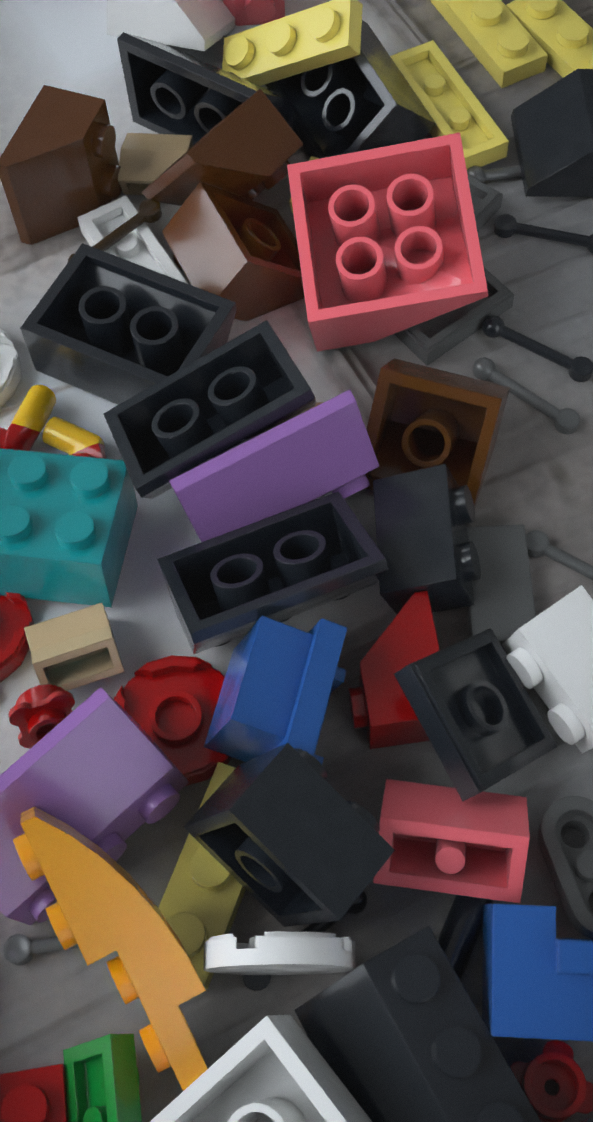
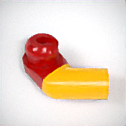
M34 385L29 389L8 430L0 427V448L23 451L31 450L56 404V396L50 388L43 385Z
M57 416L52 417L47 422L42 434L44 443L68 455L107 459L104 441L97 434Z

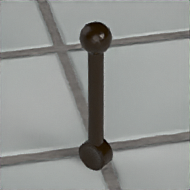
M155 199L142 201L139 205V213L92 247L105 252L144 222H157L162 216L160 203ZM71 254V256L68 258V262L74 254Z

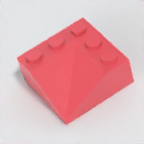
M460 133L287 165L307 319L317 352L375 342L488 297Z

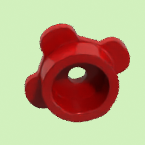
M52 684L38 685L23 692L17 699L15 706L8 713L10 723L18 726L21 731L18 735L19 744L24 748L31 749L73 712L72 707L75 704L73 694Z
M560 1040L547 1042L543 1047L542 1054L530 1062L517 1061L510 1066L541 1122H562L576 1112L588 1114L593 1111V1084L586 1081L582 1069L573 1060L574 1052L572 1048ZM553 1080L558 1084L559 1091L556 1095H549L545 1091L544 1085L546 1081Z

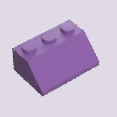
M349 389L171 479L169 482L201 542L311 502L330 492L335 493L339 491L345 499L370 486L365 474L378 468L379 463L357 402Z
M102 687L96 690L0 775V912L7 918L28 925H32L35 921L39 923L49 920L46 908L57 902L45 875L31 881L13 843L14 838L24 834L20 824L22 812L34 806L73 827L97 844L116 861L127 847L125 840L145 822L153 824L165 817L179 802L180 794L178 792L189 783L144 729Z

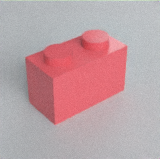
M386 779L379 823L380 831L378 834L395 851L374 876L373 883L520 904L530 840L527 797L483 791L462 801L456 788Z

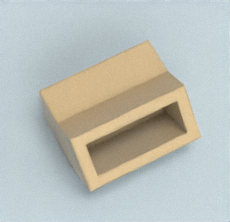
M127 133L120 151L119 166L121 168L118 174V182L123 193L126 195H144L142 191L193 146V135Z
M98 603L24 628L31 651L32 664L40 685H57L65 691H69L124 672L119 650L103 603Z

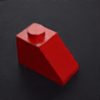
M428 591L415 592L360 661L359 687L348 688L354 729L366 727L370 749L430 741L394 673L407 665L440 651Z

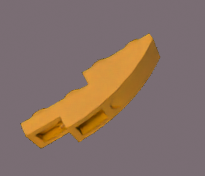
M35 806L22 812L20 824L24 834L14 838L13 843L31 881L45 875L57 900L56 903L46 908V912L64 950L78 944L87 966L117 951L119 956L106 963L124 1003L128 1004L139 998L151 1024L140 1029L139 1033L150 1059L158 1073L172 1067L184 1091L208 1067L179 1005L203 993L206 989L178 936L153 900L132 876L97 844L67 823Z

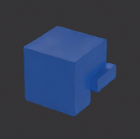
M261 616L233 649L204 747L247 762L289 743L294 749L298 748L308 752L322 764L324 757L315 755L330 695L345 680L347 670L337 667L347 627L321 618L309 632H305Z
M483 904L482 1019L490 1035L494 1037L593 1042V939L556 938V906Z

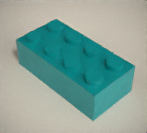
M0 448V595L7 596L6 592L19 593L25 598L84 605L103 603L104 607L112 608L138 508L134 484L123 460Z

